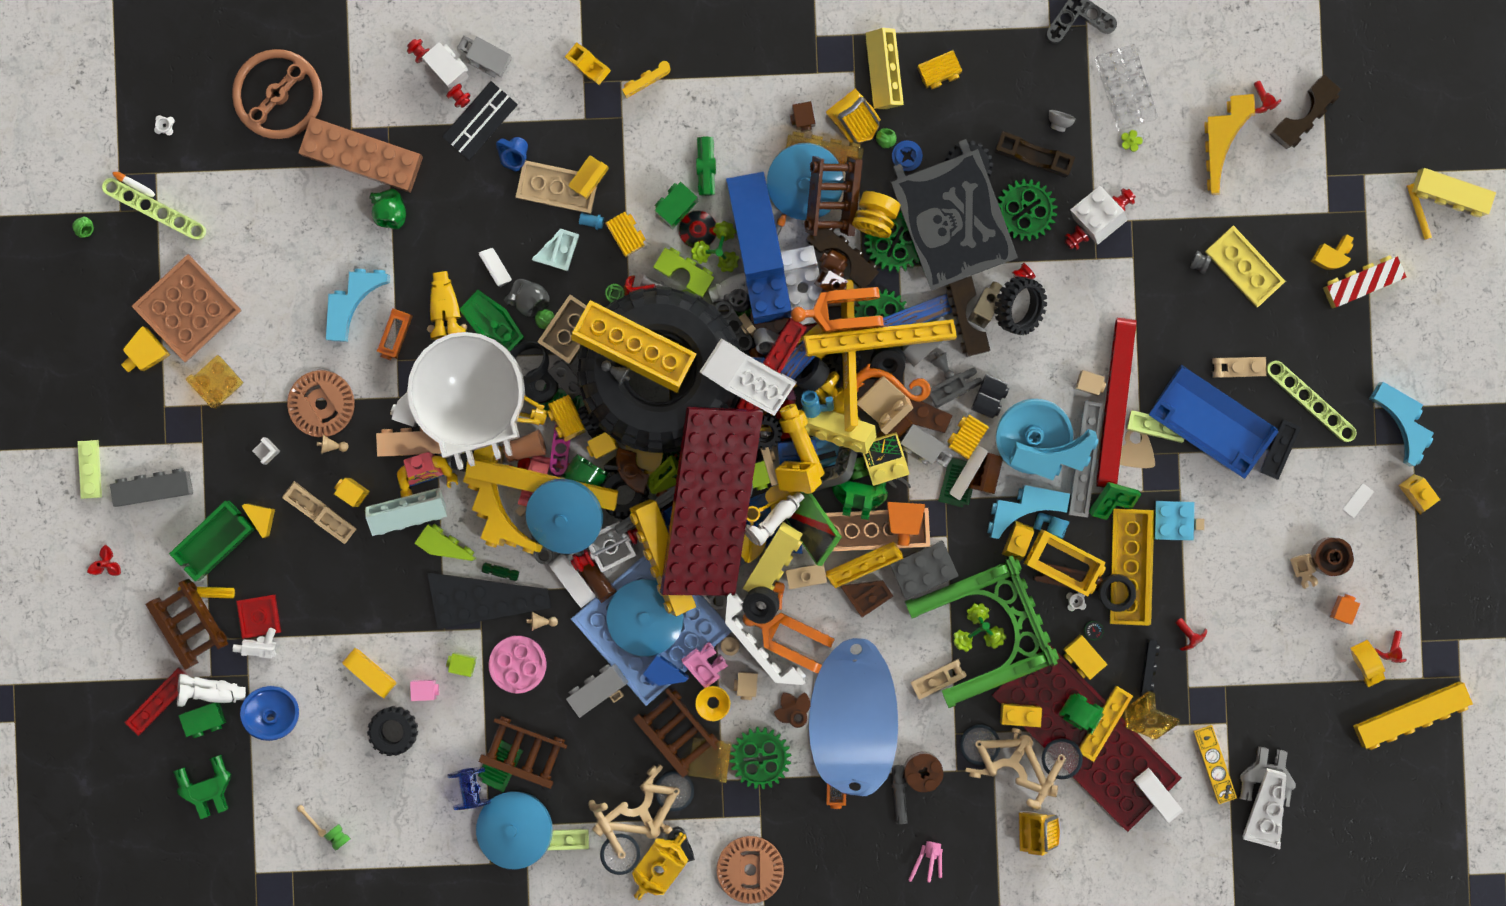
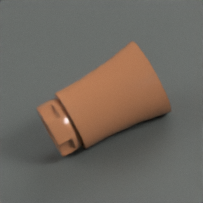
M539 429L518 439L511 440V456L506 454L503 444L504 454L508 462L547 455L546 445Z

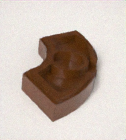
M618 448L616 462L622 480L629 488L644 495L650 477L638 467L636 462L637 453Z

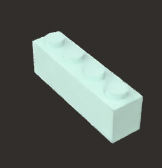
M440 488L365 507V516L372 536L383 535L393 530H402L405 527L421 525L424 522L447 517L446 504Z

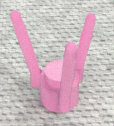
M926 841V846L922 845L920 855L908 879L909 882L913 880L925 853L926 857L930 858L927 882H931L934 859H937V855L938 877L942 878V844Z

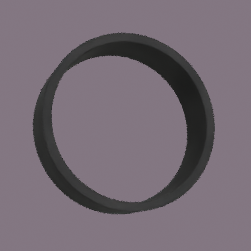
M535 341L521 342L510 351L514 359L521 352L530 348H538L543 352L541 365L533 373L523 376L524 383H532L540 379L549 366L548 353Z

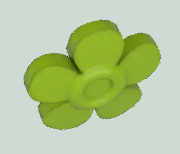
M1131 130L1129 134H1122L1121 139L1124 141L1122 143L1123 149L1127 150L1130 147L1132 152L1138 150V145L1142 144L1143 139L1136 137L1137 131Z

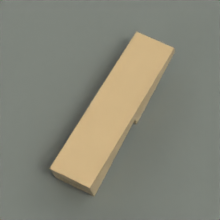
M293 481L282 496L284 500L314 520L316 524L344 544L356 530L353 525L295 481Z

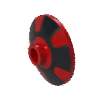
M692 211L685 215L680 222V237L691 248L694 247L695 242L700 241L710 245L716 238V233L713 232L716 222L710 214L704 211ZM696 226H701L702 230L701 232L697 233L695 232L694 228Z

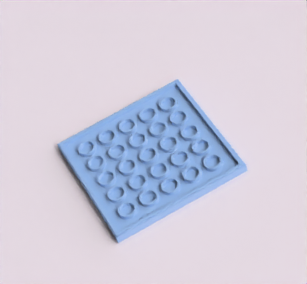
M643 556L617 578L612 585L618 591L627 583L635 580H657L651 574L650 561ZM615 594L603 603L595 597L573 616L571 620L611 666L613 664L617 665L628 680L627 685L647 706L671 684L662 686L655 684L652 686L644 680L646 676L643 673L656 655L637 656L620 648L611 637L607 626V610ZM692 595L696 607L683 613V627L678 639L667 650L659 653L683 672H686L688 668L682 663L681 659L696 648L699 652L702 651L703 646L708 642L715 647L732 632L725 624V620L702 595Z

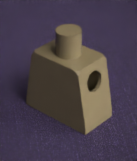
M993 281L989 288L986 287L983 290L968 321L983 329L988 325L994 315V309L997 308L995 301H999V299L996 297L1003 287L1000 283Z

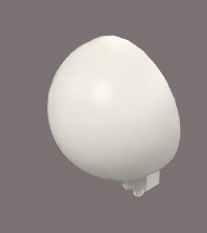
M461 332L449 334L435 340L417 358L409 375L407 394L409 407L415 421L428 436L439 443L442 458L455 457L459 470L463 469V461L460 454L466 453L468 464L472 467L475 466L472 451L492 445L496 460L500 459L501 453L498 443L504 442L505 452L508 456H511L512 449L509 440L520 438L516 421L522 410L525 395L523 375L517 361L508 349L496 340L482 334Z

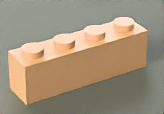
M401 428V432L394 433L393 429H382L381 433H376L378 457L420 455L426 452L441 454L439 443L428 436L421 428L420 431L412 432V428Z

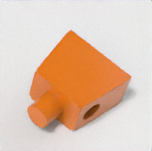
M887 502L890 533L898 534V545L909 546L910 534H919L925 504Z

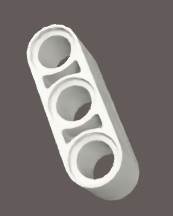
M561 553L548 563L552 571L581 608L596 597L579 571L574 569L571 560L566 554Z
M1149 768L1134 779L1137 786L1168 824L1183 812L1179 804Z

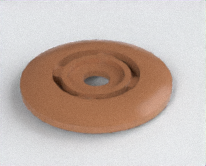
M317 370L301 376L293 384L288 395L287 407L292 422L302 432L314 437H323V435L328 437L337 434L348 425L354 413L355 399L351 387L341 376L330 371ZM320 385V389L313 390L308 397H305V394L312 387ZM319 398H324L327 401V406L323 410H319L316 407V401ZM335 411L338 412L333 419L322 423L323 419L331 417Z
M744 836L730 842L721 852L717 863V877L722 889L728 896L742 903H759L770 898L780 887L784 875L783 860L779 851L772 843L757 836ZM745 851H756L760 853L759 855H741V853ZM753 864L756 867L754 875H747L744 868L746 865ZM743 883L746 885H755L758 883L760 886L755 888H745L741 885Z

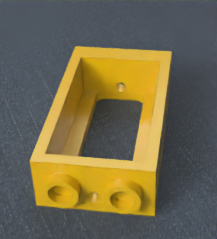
M1042 529L1023 563L1087 597L1094 592L1097 586L1095 582L1098 576L1101 577L1106 568L1104 566L1106 562ZM1047 543L1089 565V570L1083 581L1079 582L1038 560Z

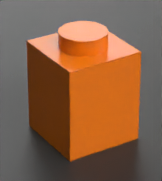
M1347 594L1344 597L1338 596L1330 617L1352 625L1360 603L1355 602V597Z

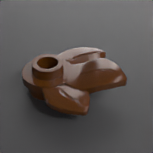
M804 692L796 698L789 693H783L781 697L782 708L774 711L776 718L782 723H790L795 728L803 727L808 720L806 713L811 707L808 695ZM795 715H801V721H795Z

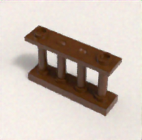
M812 156L807 218L804 222L806 233L817 236L818 228H839L841 233L847 236H855L856 228L852 225V222L858 210L863 160L854 156H847L845 164L824 163V159ZM823 171H845V181L843 183H822ZM821 190L844 191L842 202H820ZM819 209L842 210L840 221H818Z
M190 579L179 582L181 590L162 601L159 597L145 604L184 670L198 664L197 656L216 645L217 649L228 645L225 633L219 629L198 594L196 585ZM186 596L191 606L176 616L171 617L167 607ZM196 612L201 622L182 634L177 627V623ZM206 629L211 639L191 650L187 640Z
M668 688L665 692L669 696L648 715L645 714L643 716L640 713L633 719L681 777L684 778L690 773L689 765L711 746L714 750L719 748L717 744L719 740L713 733L709 735L680 701L681 695L675 689L671 690ZM675 702L681 709V712L660 730H655L651 725L653 723L652 720ZM687 717L694 726L673 744L670 743L668 745L663 740L665 738L664 735ZM697 732H700L706 741L685 759L682 758L680 760L676 755L677 750Z
M500 716V719L495 718L494 722L498 723L499 727L491 748L486 755L481 754L478 762L551 789L554 781L550 780V774L560 747L567 749L568 745L564 744L565 740L554 736V739H550L510 724L511 720ZM506 727L517 730L507 759H504V762L496 760V753ZM524 734L535 737L525 766H522V769L515 767L514 760ZM542 741L553 744L543 773H540L539 776L532 773V767Z

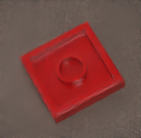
M276 595L236 601L242 639L266 635L269 628L275 629V633H281Z

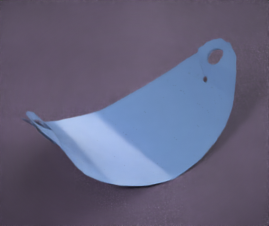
M852 638L840 643L830 653L817 675L811 698L809 736L813 760L821 778L838 791L857 796H868L874 793L890 774L897 749L898 709L892 676L879 650L867 639ZM852 645H861L862 651L856 655L852 654L850 651ZM849 784H859L860 790H851L849 788Z

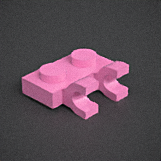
M710 642L703 646L702 651L699 652L696 648L681 659L682 663L704 688L720 678L718 672L728 666L722 655H719L712 665L707 661L709 657L717 653Z

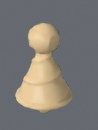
M325 435L322 437V442H317V446H321V454L338 448L342 452L348 450V443L340 442L338 444Z
M532 612L531 619H527V623H531V630L533 631L547 624L555 627L558 624V619L551 617L548 620Z

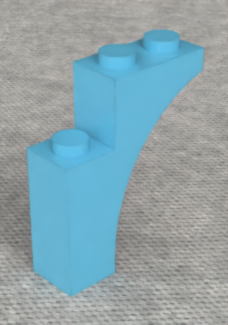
M355 269L354 272H349L348 295H346V291H334V294H328L326 340L348 342L349 327L357 306L371 291L390 283V275L385 274V270H374V273H366V269Z
M1379 382L1369 399L1384 408L1397 423L1404 441L1403 463L1408 466L1418 465L1423 459L1424 455L1422 453L1424 449L1431 445L1433 441L1431 437L1434 434L1414 422V420H1418L1421 416L1423 404L1385 382Z
M1088 429L1076 440L1054 448H1036L1016 442L1009 457L1010 465L1054 480L1055 475L1058 476L1061 472L1062 465L1060 464L1083 471L1084 466L1087 467L1091 459L1089 455L1092 449H1096L1099 439H1097L1095 431Z
M1023 485L1022 489L1019 488L1017 500H1020L1019 503L997 500L996 503L992 504L991 514H994L993 522H989L987 533H990L991 538L999 539L1012 522L1032 512L1053 510L1067 513L1070 494Z

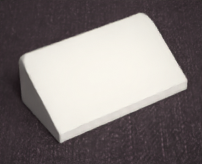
M493 248L479 253L498 287H502L512 280Z

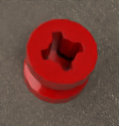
M1025 263L1021 264L1020 269L1012 272L1014 277L1036 278L1033 271Z

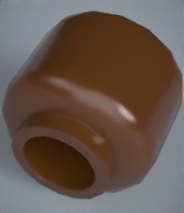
M831 249L828 253L825 251L819 259L822 262L821 270L824 267L831 272L836 269L843 273L848 266L847 257L835 249Z

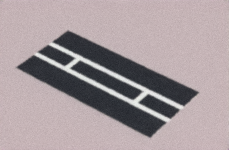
M490 81L442 137L470 160L518 104Z

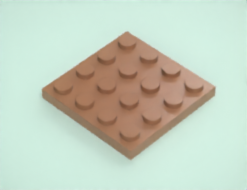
M187 254L132 305L137 313L185 363L242 311L190 254Z

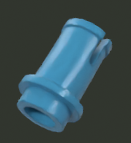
M582 212L579 224L595 227L596 230L598 228L602 229L604 217Z

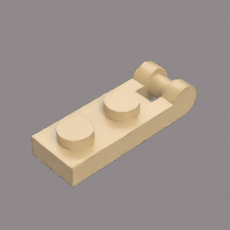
M1266 357L1212 358V364H1214L1212 378L1266 376ZM1222 364H1226L1227 371H1222Z
M959 659L953 660L910 682L918 699L920 700L965 678L967 675L965 671H962ZM951 669H953L956 674L952 677H950L948 671Z

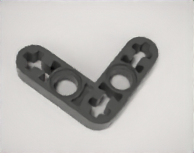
M1068 0L1047 30L1046 38L1052 44L1059 43L1078 16L1105 34H1110L1116 29L1117 21L1112 15L1090 0H1080L1079 4L1081 7L1076 6L1072 12L1070 8L1074 2ZM1089 9L1097 11L1095 19H1090L1087 16ZM1068 14L1071 17V22L1068 24L1062 23L1060 20L1061 15ZM1101 14L1104 16L1102 20L1105 22L1110 20L1113 28L1109 27L1106 29L1104 27L1105 23L1102 21L1099 24L1096 23L1100 19ZM1059 25L1062 27L1058 33L1060 38L1055 37V39H1052L1050 31L1055 32Z
M840 446L835 466L823 469L825 474L820 477L822 484L815 491L847 482L853 474L858 452Z

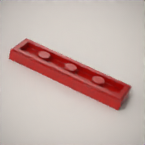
M180 667L125 722L138 736L178 697L179 675H187Z

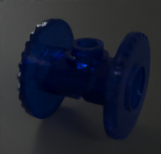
M485 767L467 768L448 774V778H458L463 802L454 805V810L472 809L491 803V799H480L479 792L481 786L476 779V774L486 771Z

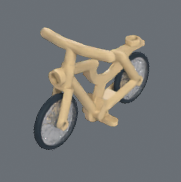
M975 725L968 728L961 737V753L968 762L974 765H985L986 769L966 768L965 772L969 773V777L981 778V775L995 777L998 769L1002 767L1014 768L1019 774L1015 783L1039 793L1035 800L1028 799L1026 801V804L1032 807L1034 811L1041 809L1045 797H1057L1058 786L1054 785L1056 779L1071 778L1078 773L1082 766L1083 757L1078 745L1069 739H1055L1048 743L1042 752V765L1048 773L1046 778L1032 749V738L1028 735H1023L1018 739V735L1022 733L1020 729L1012 728L1013 739L1000 740L998 734L989 726ZM1000 748H1016L1010 759H1000L992 762L998 756ZM1025 752L1040 785L1028 780L1024 767L1019 763Z
M653 765L647 772L649 777L640 786L645 796L644 801L639 807L628 809V803L622 802L604 816L602 811L607 810L608 805L606 803L597 805L594 800L588 802L589 809L593 811L597 818V824L592 830L600 837L604 833L607 838L600 850V859L607 871L615 875L627 874L634 870L640 859V848L637 842L629 835L614 834L613 830L645 834L650 839L657 838L660 835V831L664 834H669L672 831L670 826L664 825L662 822L668 811L683 810L691 803L694 795V786L688 776L682 778L677 771H669L660 776L656 784L653 785L654 778L663 768L661 765L657 767ZM653 793H655V798L660 808L652 820L648 808L652 803ZM620 814L631 817L640 815L644 826L613 823L611 821Z

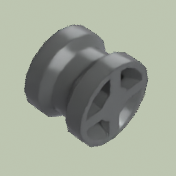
M1197 250L1189 268L1197 269L1199 273L1204 274L1211 261V256H1204Z
M735 289L729 294V302L735 311L745 312L749 309L751 305L750 299L745 290Z

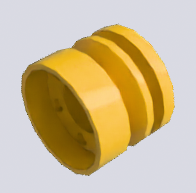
M873 191L863 192L858 205L862 210L856 211V217L852 225L872 236L880 238L890 237L891 229L894 226L892 220L896 219L900 203L881 193Z

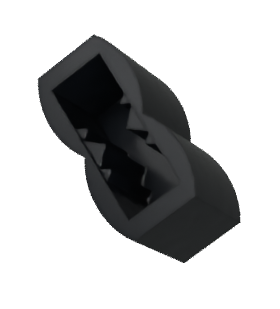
M985 374L971 410L992 419L994 416H998L1002 408L999 405L1002 398H1006L1009 391L1008 383Z

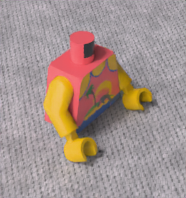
M431 452L403 460L404 466L397 472L399 486L402 489L400 491L401 497L413 495L412 490L408 488L409 486L411 487L442 476H446L448 488H451V482H455L458 485V476L452 473L446 458L436 456Z

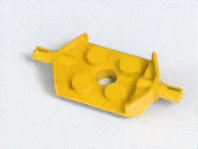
M680 832L673 841L655 839L653 845L632 872L634 881L639 886V889L634 894L637 900H641L647 892L653 895H664L685 867L688 859L681 848L682 842L686 839L685 834L683 835ZM661 866L664 872L657 873L654 867Z

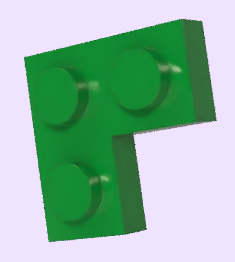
M1108 482L1089 510V513L1093 517L1107 520L1116 505L1132 509L1140 498L1141 493L1139 490Z

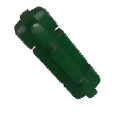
M483 563V573H492L491 575L505 579L509 578V580L513 581L518 580L519 571L509 570V568L497 565L492 566L490 563Z

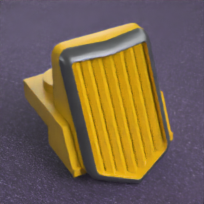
M856 88L826 111L827 116L851 144L853 142L863 143L873 140L880 126L879 121L881 119Z
M1030 812L1019 813L1020 851L1043 856L1048 851L1059 846L1060 828L1057 815Z

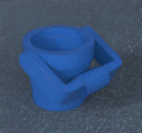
M514 137L510 141L501 138L496 142L501 164L513 171H519L526 162L527 142L520 137Z

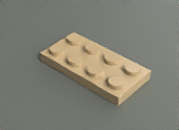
M526 161L522 166L516 198L591 214L597 186L586 200L568 186L578 171Z

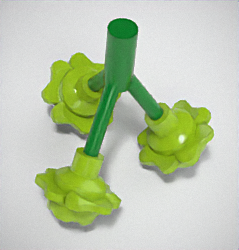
M723 221L716 223L713 229L717 238L720 239L718 247L715 250H710V246L706 245L704 241L695 242L694 247L691 249L692 259L696 260L698 264H702V262L706 263L708 261V257L711 254H716L719 256L717 266L721 268V271L733 272L734 268H738L740 258L736 256L734 251H725L723 253L722 246L724 241L734 238L736 230L733 228L732 223Z
M974 603L967 610V619L971 620L973 624L979 622L981 624L979 628L972 633L963 632L962 630L954 633V645L959 650L968 652L969 649H972L973 636L981 631H986L987 633L984 635V639L988 647L996 649L1004 644L1003 640L1006 639L1004 629L997 626L989 629L990 624L984 622L985 619L989 618V608L985 607L983 603L979 605Z

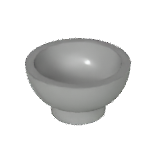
M1049 110L1050 127L1057 131L1065 132V129L1072 126L1076 120L1069 114Z

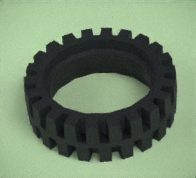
M1019 276L1011 278L1010 282H1006L1004 284L1005 287L1000 289L1002 294H998L996 297L999 301H995V306L998 307L994 309V313L998 314L995 318L999 321L998 325L1003 330L1017 335H1027L1035 330L1034 327L1040 325L1038 321L1043 320L1041 315L1046 313V310L1043 308L1047 306V302L1044 301L1047 299V295L1044 294L1046 291L1042 288V284L1033 279ZM1027 288L1030 294L1028 311L1022 320L1014 323L1012 318L1014 300L1023 289Z

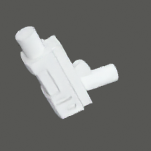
M269 628L265 637L260 636L257 640L244 639L242 645L234 644L233 652H239L242 656L253 655L272 659V657L277 655L275 651L277 642H272L276 630Z

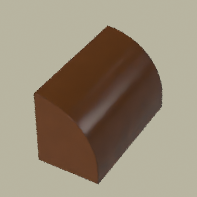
M987 453L968 488L995 494L1003 458Z

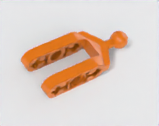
M878 287L821 292L813 309L804 310L802 307H795L791 311V317L794 321L801 322L807 317H813L824 332L853 331L884 326L883 316L829 320L827 304L879 299Z
M779 613L770 622L765 624L752 622L745 614L742 618L746 626L755 625L762 629L764 648L815 673H819L822 664L772 640L779 624L781 623L830 648L835 641L834 638L783 613Z

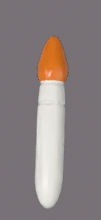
M120 172L112 173L118 181L125 183L149 197L155 196L151 189L126 177L125 174Z

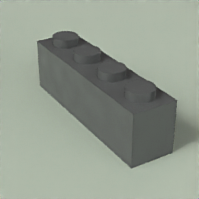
M183 468L174 469L172 474L166 475L164 471L153 473V477L146 478V475L134 476V480L127 481V478L115 479V483L110 484L113 507L193 494L190 471H184Z

